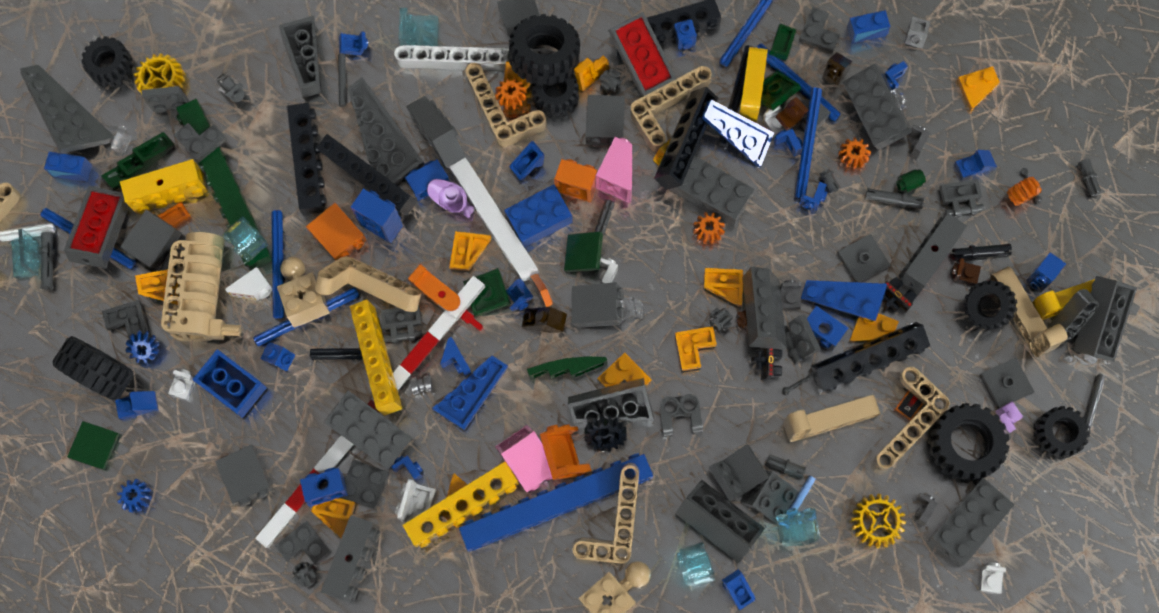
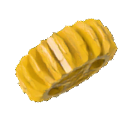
M160 53L158 57L153 54L151 59L146 57V62L140 61L141 67H136L138 73L134 74L136 78L134 83L141 94L142 90L174 86L183 88L181 83L185 82L182 66L175 58H171L168 54L164 56Z
M871 494L868 497L869 501L864 497L861 499L863 504L859 502L856 504L859 510L854 509L852 511L857 516L851 518L852 522H857V524L852 526V529L859 530L855 534L856 537L862 534V543L867 539L869 540V547L875 542L877 549L880 548L881 543L884 548H887L888 542L893 545L896 543L895 539L899 540L901 538L898 532L903 533L905 531L900 526L906 524L905 520H900V518L905 516V513H898V510L902 507L901 505L896 508L893 506L896 503L895 499L889 503V496L886 495L882 500L881 494H877L875 500ZM878 505L884 507V509L880 513H876L873 510L870 511L868 507ZM889 512L893 517V528H891V524L887 521ZM863 514L866 515L870 522L867 530L863 524ZM882 516L880 524L873 528V526L876 524V519L874 517L878 518ZM876 529L889 533L885 537H877L872 534Z

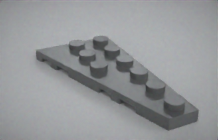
M34 65L20 68L22 78L60 154L115 142V136L41 66Z
M363 77L348 87L368 162L393 183L398 184L408 176L409 172L418 169L425 163Z

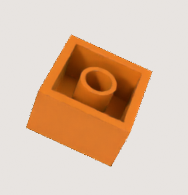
M561 159L554 178L555 186L560 194L591 203L596 190V174L598 170L588 164L584 166L577 164L572 159Z

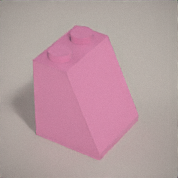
M615 137L596 174V189L628 203L632 200V144L625 138L619 139Z
M528 425L495 446L526 493L539 488L540 483L544 480L552 479L543 444Z

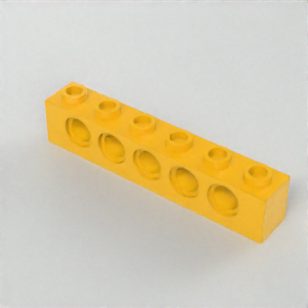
M367 299L353 304L349 307L376 409L386 416L403 408L376 308Z
M505 461L402 526L416 548L419 546L423 548L431 543L430 539L435 536L441 537L445 535L451 526L455 525L457 527L466 521L465 518L470 514L475 516L483 510L482 507L486 504L492 505L499 501V496L506 493L508 495L514 492L519 483ZM495 480L502 482L501 487L497 490L491 488V484ZM477 491L485 493L482 500L474 499V494ZM461 501L467 502V508L464 511L457 510V505ZM443 512L450 513V519L446 522L440 521V515ZM432 523L433 529L428 533L423 532L424 524Z

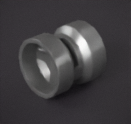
M424 373L422 377L410 376L413 395L420 394L423 390L427 393L433 392L430 373Z

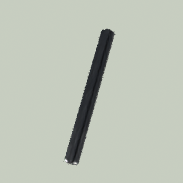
M746 45L744 48L728 109L736 113L738 112L743 93L749 47H753L750 45ZM722 135L720 136L719 145L727 147L729 142Z

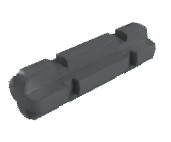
M605 200L604 209L601 210L598 225L595 228V232L600 231L603 233V236L614 208V202L611 200Z

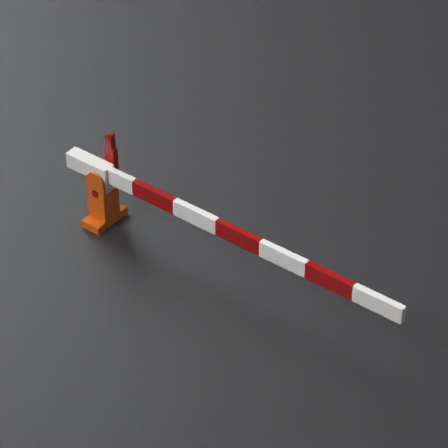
M421 264L409 276L408 280L411 285L420 289L421 293L443 309L444 312L393 372L397 390L403 386L459 318L468 325L471 324L478 331H482L483 325L475 320L474 316L467 311V308L485 288V285L476 277L472 276L462 290L456 294ZM372 397V399L367 404L374 410H376L378 413H380L376 409L374 399ZM341 435L309 474H320L328 468H335L354 444ZM301 484L255 538L266 548L271 545L305 504Z

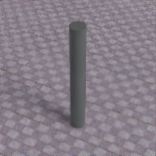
M341 53L338 54L339 106L346 107V55Z
M1101 374L1097 375L1085 417L1087 420L1084 421L1085 424L1090 426L1087 432L1091 430L1105 376Z

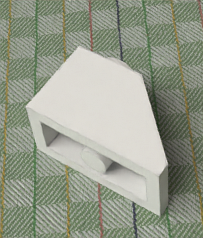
M256 267L225 290L231 297L258 301L268 297L272 287Z

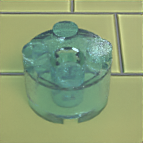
M242 216L222 236L228 243H232L235 246L233 249L240 257L249 262L265 249L268 244L255 227L249 226L250 222Z
M792 508L786 510V514L776 516L780 541L785 546L803 545L802 542L809 540V543H813L821 538L815 508H808L803 511Z
M703 542L682 548L679 553H676L679 564L685 567L686 572H683L685 583L692 588L716 581L714 576H710L714 572L708 553L705 552V549H702L705 547Z

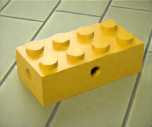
M194 159L120 181L125 203L136 214H143L145 210L165 208L168 204L184 202L187 198L200 197L204 193L209 192L204 173Z

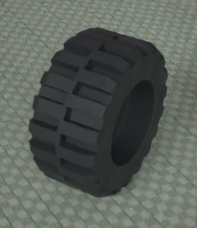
M541 14V16H530V19L525 18L521 21V24L518 23L514 27L509 39V62L513 71L516 74L518 73L520 78L523 80L527 79V82L531 84L534 82L539 86H543V84L551 86L556 82L559 84L564 81V78L567 80L572 76L574 69L579 63L580 39L578 32L574 30L570 23L567 24L565 19H558L555 15L546 16V14ZM545 45L551 46L558 51L545 55L538 54L531 49L536 46Z
M73 336L66 339L53 359V366L57 370L90 390L114 401L121 397L133 378V371L126 365Z
M963 403L960 406L956 405L945 411L934 423L929 432L931 435L928 439V445L931 446L929 454L930 457L934 456L935 461L933 463L936 467L939 465L942 468L941 472L943 474H950L954 480L962 479V482L973 480L975 482L991 475L1005 462L1007 458L1005 454L1009 452L1010 447L1007 445V442L1010 440L1009 434L1004 433V430L1007 428L1004 423H999L1000 417L997 414L994 416L990 414L991 409L987 407L981 409V405L975 403L972 406L969 403ZM967 425L980 432L985 441V452L981 458L972 461L964 459L956 453L951 442V435L955 428Z

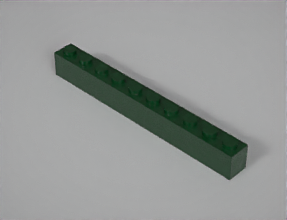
M197 99L176 107L179 113L176 117L180 125L185 126L189 123L199 136L211 127ZM219 146L200 161L198 165L201 171H205L207 174L204 178L208 186L214 189L212 193L216 203L220 202L222 208H219L222 217L224 219L227 218L229 222L226 226L230 234H234L236 237L234 243L238 251L242 250L243 252L241 259L246 267L249 266L252 270L256 267L260 268L272 262L271 254L225 155Z

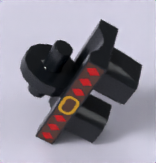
M897 277L890 282L886 281L884 284H887L883 300L887 304L884 308L887 310L891 306L895 311L901 308L906 313L912 307L917 295L910 289L904 295L898 291L903 283Z
M761 348V351H756V357L751 358V363L756 364L757 371H761V380L767 381L771 378L782 376V366L774 365V359L779 360L782 358L781 349Z

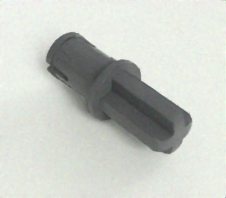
M1090 159L1080 161L1078 165L1083 175L1082 180L1086 182L1090 195L1097 196L1101 194V189L1096 179L1098 175L1094 172Z
M769 455L766 460L767 466L783 471V474L788 473L800 479L803 478V473L805 474L806 467L792 463L789 459L784 460Z

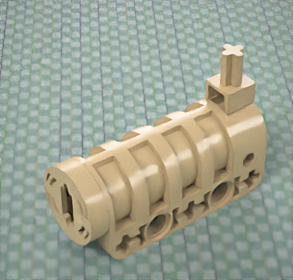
M191 232L186 235V240L176 241L171 246L161 326L176 340L197 342L224 340V336H240L242 332L241 325H228L222 319H216L225 239L219 235L206 232ZM182 246L185 250L179 254L177 249H180ZM178 264V271L175 273L173 269ZM174 277H177L178 288H176V294L179 297L174 296L175 290L172 288V286L176 285V279ZM178 301L179 305L173 304V310H170V302Z

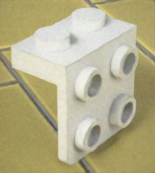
M408 479V482L404 483L401 494L404 495L402 502H399L396 508L397 518L406 523L431 508L436 489L418 485L413 480Z

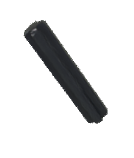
M360 348L310 349V358L312 360L363 359Z

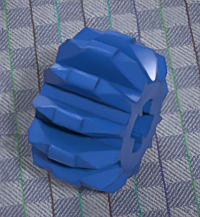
M139 330L137 335L131 334V340L126 341L128 347L125 351L131 353L130 359L136 357L137 363L142 359L146 364L148 359L154 360V354L159 352L157 348L159 342L154 341L156 336L152 335L149 337L148 331L143 335ZM139 345H141V347L142 345L146 346V349H144V347L143 349H141Z
M135 479L134 482L127 480V486L120 485L123 491L117 492V495L121 496L117 502L123 504V510L128 509L129 512L134 513L135 510L141 512L142 505L148 507L146 500H151L152 497L147 495L151 492V489L146 488V482L140 483L139 479Z

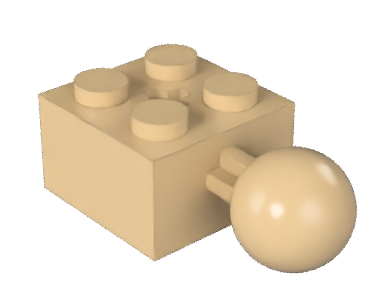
M297 257L286 258L281 264L280 271L282 276L290 281L277 286L286 316L292 326L295 328L330 314L324 295L318 294L315 291L317 278L314 273L311 272L304 275L305 265L301 259Z
M632 562L625 570V578L620 582L608 572L579 597V601L590 613H626L636 605V602L627 592L632 587L639 588L645 586L651 577L650 569L643 562ZM603 597H611L612 605L606 604L604 606L602 604L604 602Z

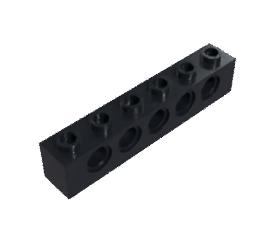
M704 0L647 17V20L661 45L667 40L677 39L674 28L675 23L692 20L697 34L701 30L714 29L720 25L721 14L715 0ZM702 16L705 19L700 20L697 17ZM665 26H666V27H669L670 29H669V30H664V29H662V27H665ZM611 38V41H612L613 47H614V49H615L616 55H620L619 52H618V50H617V48H616V46H615V44H614V42H613V40H612V38Z
M707 86L691 92L654 177V180L666 190L682 186L708 125L702 119L706 105L709 100L718 101V97Z
M309 102L287 106L299 210L302 215L322 213L325 211L324 206L327 205L326 195L322 192V188H325L324 178L320 176L323 166L321 159L318 160V154L321 152L316 149L319 145V142L316 143V137L319 136L317 125H314L316 112L314 108H311ZM307 122L305 126L300 127L301 123ZM309 139L307 143L302 144L303 140ZM312 156L310 160L304 161L305 157ZM309 173H314L311 178H306ZM310 191H316L314 195L308 196Z
M326 134L316 149L367 188L376 192L383 200L387 199L396 205L395 208L402 214L407 216L418 202L330 135Z
M914 322L813 364L811 368L818 387L824 391H831L836 389L839 384L853 382L856 377L870 375L875 369L887 368L894 361H903L911 354H920L925 351V348L930 347L924 325ZM909 339V344L904 347L905 340ZM891 346V352L886 355L887 348ZM874 354V359L868 362L869 356ZM856 361V367L851 369L852 362ZM838 368L839 373L833 377V371Z

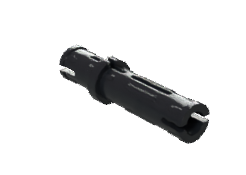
M1010 243L953 248L952 253L954 252L955 254H952V258L955 261L960 258L976 260V258L1011 256L1012 252H1009V250H1012Z

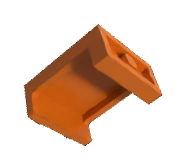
M336 203L306 226L312 236L319 241L335 261L341 257H350V254L354 250L362 248L366 241L364 234Z
M570 424L558 427V425H552L546 428L547 431L540 434L553 480L576 478L592 471L590 464H579L571 437L572 433L579 430L578 426L570 427Z

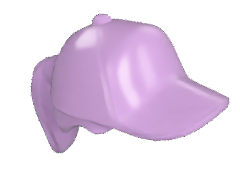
M434 179L429 182L427 188L428 195L439 206L451 213L463 212V215L467 218L474 212V206L467 201L466 193L461 186L441 179Z

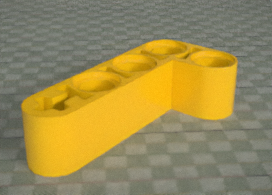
M749 47L739 115L757 122L768 49Z
M1095 279L1056 293L1054 291L1046 292L1038 296L1032 303L1042 320L1056 316L1079 290L1087 289L1091 293L1092 284Z

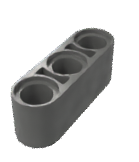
M1087 289L1079 290L1053 319L1048 328L1061 324L1066 330L1068 337L1062 344L1068 343L1097 311L1099 303Z

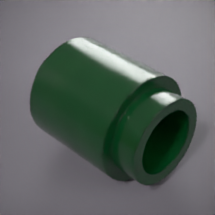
M914 169L898 176L896 186L900 192L908 193L922 187L926 183V178L921 169Z

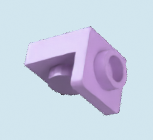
M1012 401L995 411L1009 433L1016 429L1014 423L1023 418Z

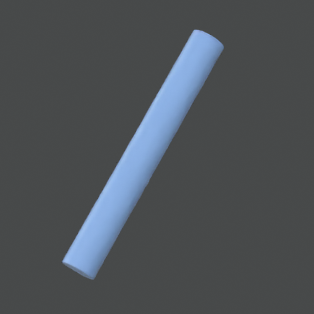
M808 476L779 527L784 530L787 529L816 479L814 477Z

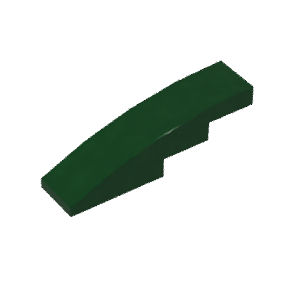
M162 132L132 149L131 155L118 161L117 167L101 175V178L110 190L116 191L121 188L120 181L142 174L174 148L175 144Z
M593 356L564 358L527 369L530 380L547 373L551 380L567 373L574 379L606 366L607 358Z

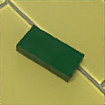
M779 23L769 55L786 61L797 29Z

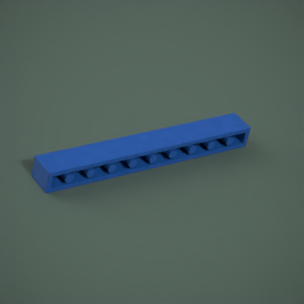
M633 454L625 462H621V460L610 464V468L605 470L598 468L592 471L590 476H578L570 484H566V482L555 486V490L550 492L543 490L538 492L535 498H523L515 506L511 507L509 504L499 508L500 512L495 514L488 512L481 515L480 520L474 522L471 519L462 523L463 526L459 530L467 551H474L618 493L622 467L627 463H633L638 466V484L653 479V474L645 454ZM628 468L624 472L628 478H633L636 475L635 470L632 468Z

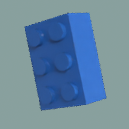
M555 184L504 210L507 221L524 248L573 223L572 214Z
M363 188L351 205V209L360 226L391 244L403 227L401 217L395 208L396 205L387 199L385 201L380 199V196L373 190L367 191Z
M218 349L192 379L241 418L246 415L267 389L263 383Z

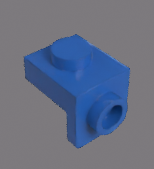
M692 20L675 23L674 28L677 34L676 44L678 49H689L696 45L697 35Z
M361 31L359 35H339V52L342 54L361 56L368 47V39L365 37V32Z
M904 61L899 64L894 63L884 74L893 93L897 91L899 86L896 79L904 75L908 68Z
M793 129L788 131L782 130L776 134L774 139L775 146L786 142L793 157L800 155L803 143L800 137H796Z
M819 182L814 198L802 195L799 204L805 209L817 210L820 201L824 202L828 192L825 191L827 184Z
M522 279L515 280L507 289L508 295L514 302L510 307L511 311L525 309L529 305L528 302L534 297Z
M269 342L260 359L279 367L283 371H288L295 358V354L282 346Z
M408 455L397 458L394 461V465L391 466L395 472L406 467L416 482L423 478L420 474L423 471L417 461L413 463Z

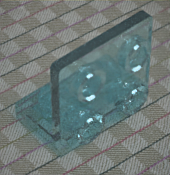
M400 8V46H438V16L409 15L407 8Z
M18 229L19 240L11 241L13 276L18 279L39 275L38 269L41 267L37 256L39 243L24 229Z

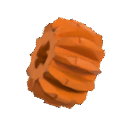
M507 78L505 83L500 81V87L495 89L497 92L495 97L496 100H499V105H505L507 110L510 106L514 110L516 105L522 107V101H526L525 94L527 93L526 88L523 87V82L517 83L516 78L512 81Z
M854 137L852 141L846 139L845 144H841L838 156L842 157L840 159L841 163L846 162V168L852 165L853 170H855L857 165L862 168L864 163H868V156L871 155V151L867 150L869 144L863 145V139L858 142L856 137Z
M1028 177L1008 189L1007 194L1015 206H1020L1041 193L1042 189L1034 177Z
M705 212L704 218L698 216V221L693 224L695 227L693 234H698L697 240L703 238V244H706L707 240L714 244V239L720 241V235L725 233V230H723L725 223L720 222L721 216L714 218V212L711 216H708V213ZM706 226H708V228L709 226H711L712 231H710V229L709 231L706 230Z

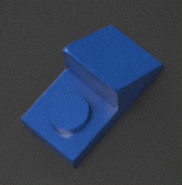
M531 141L509 167L519 180H524L535 167L543 166L545 155L536 143Z
M978 149L974 155L957 160L954 163L961 180L997 168L990 150Z
M450 337L447 340L440 365L442 368H445L454 363L458 373H463L467 377L472 372L453 338Z
M155 391L130 392L129 397L115 400L118 419L120 420L159 410Z
M739 569L722 580V586L739 611L756 600L743 573Z

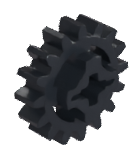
M600 416V420L594 418L593 423H587V427L584 428V440L587 441L588 446L593 445L594 450L600 448L601 451H604V449L611 451L613 447L618 449V445L623 446L624 441L627 440V427H624V422L618 423V418L611 420L610 416L607 419Z

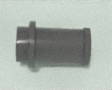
M827 169L820 173V180L827 184L829 193L833 194L840 190L841 187L833 176L834 172Z

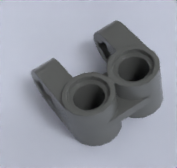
M695 395L667 396L662 399L660 403V417L663 437L673 436L672 418L680 416L690 417L692 433L703 432L699 400ZM690 401L694 404V408L686 409L684 403ZM668 403L673 404L675 410L668 412L664 406Z

